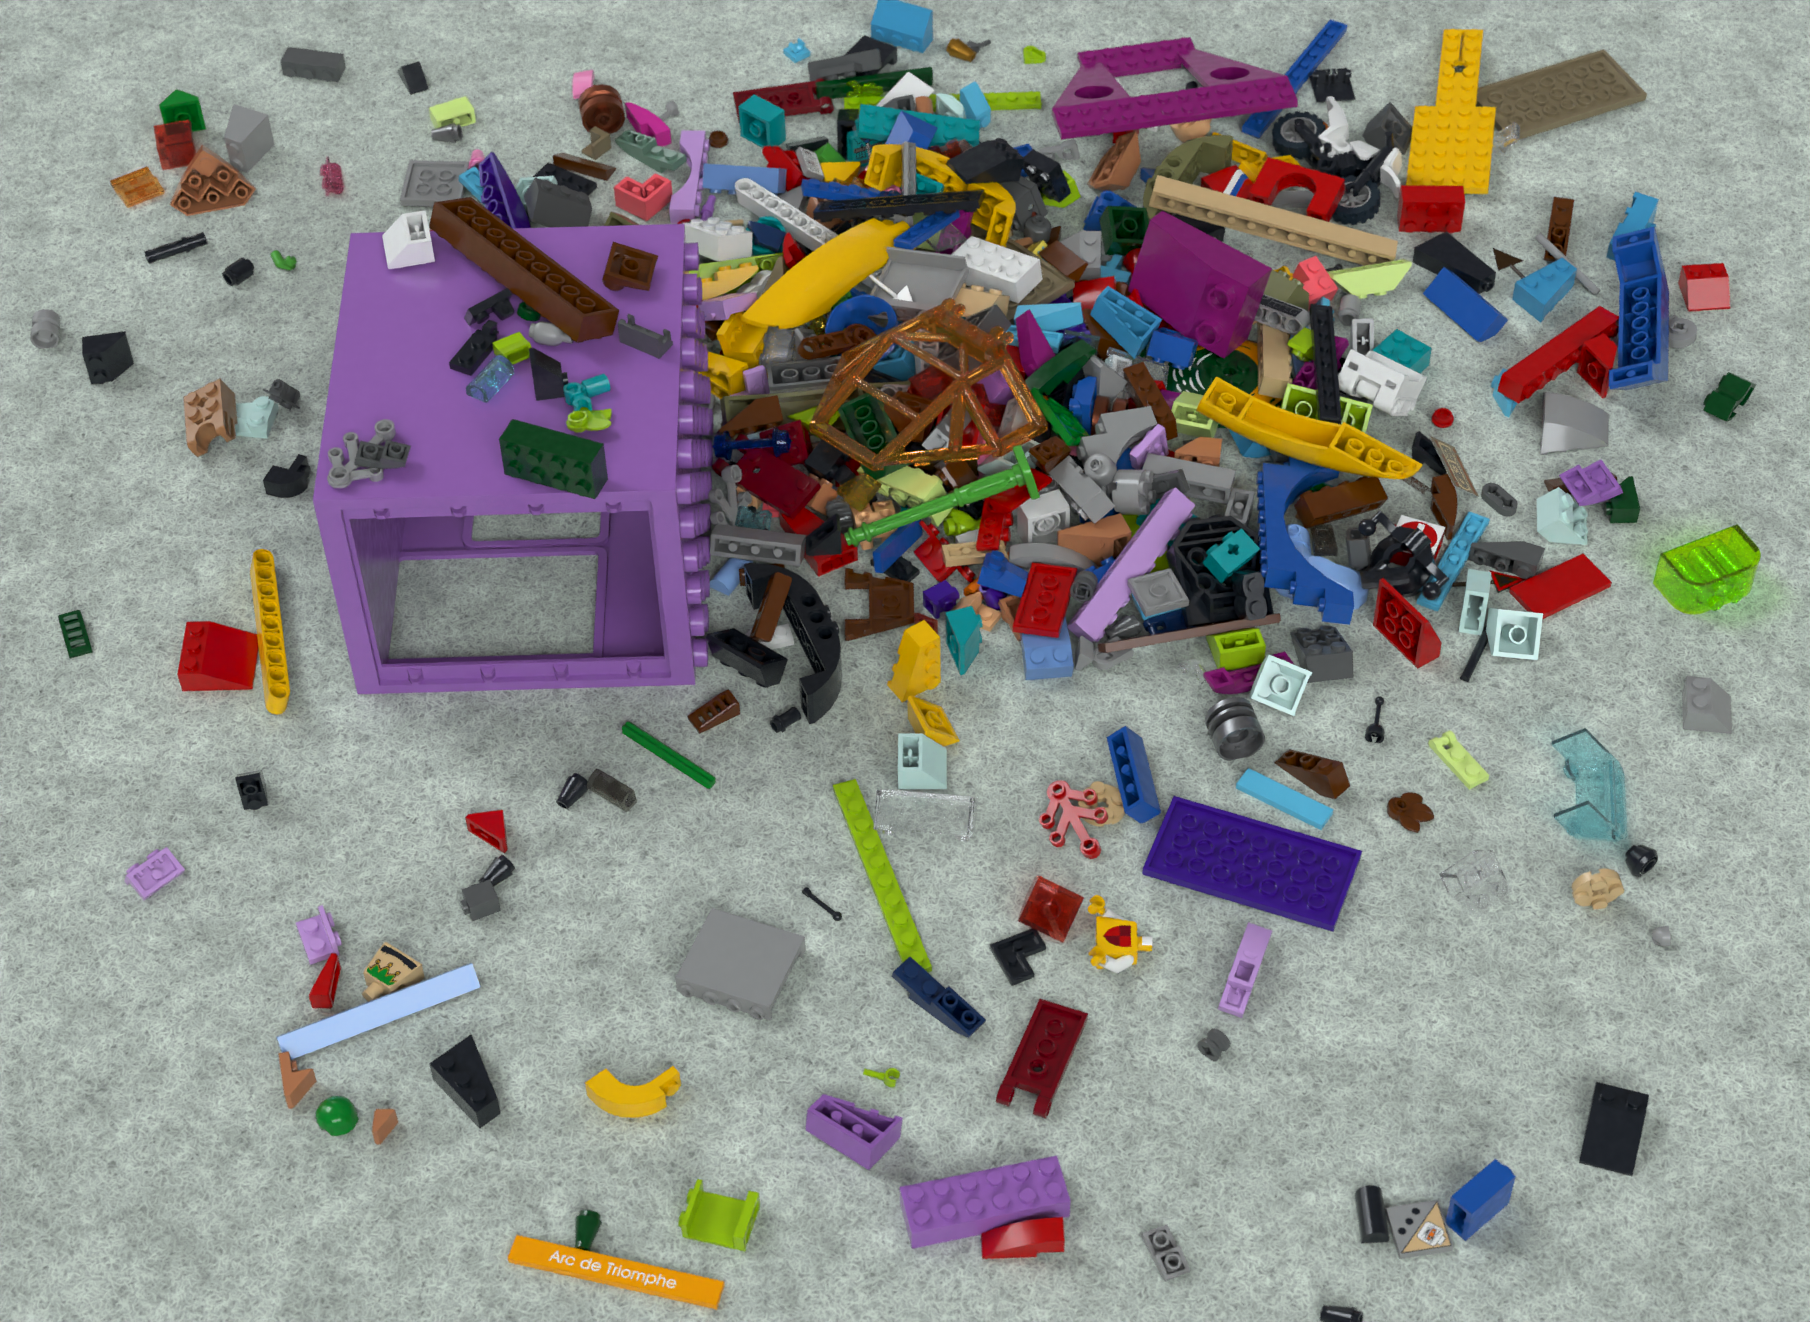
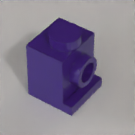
M944 580L923 591V606L935 619L940 618V613L943 611L948 612L956 605V600L960 598L959 592L954 586H951Z

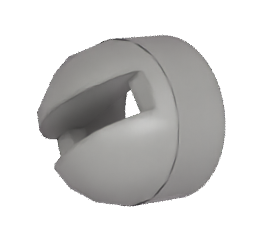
M1669 926L1658 927L1652 932L1654 944L1662 947L1671 946Z

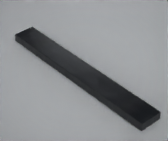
M1311 304L1309 311L1318 420L1341 424L1342 415L1333 310L1331 306Z

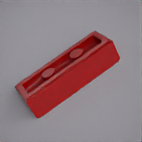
M1030 468L1038 492L1053 481L1051 477ZM1017 485L992 495L989 500L994 513H1011L1030 499L1025 485L1021 487Z

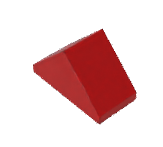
M503 810L472 813L465 817L469 832L503 853L508 850Z

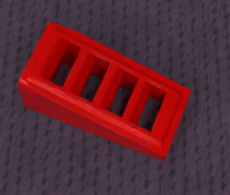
M331 953L309 993L312 1008H333L341 972V965L336 953Z

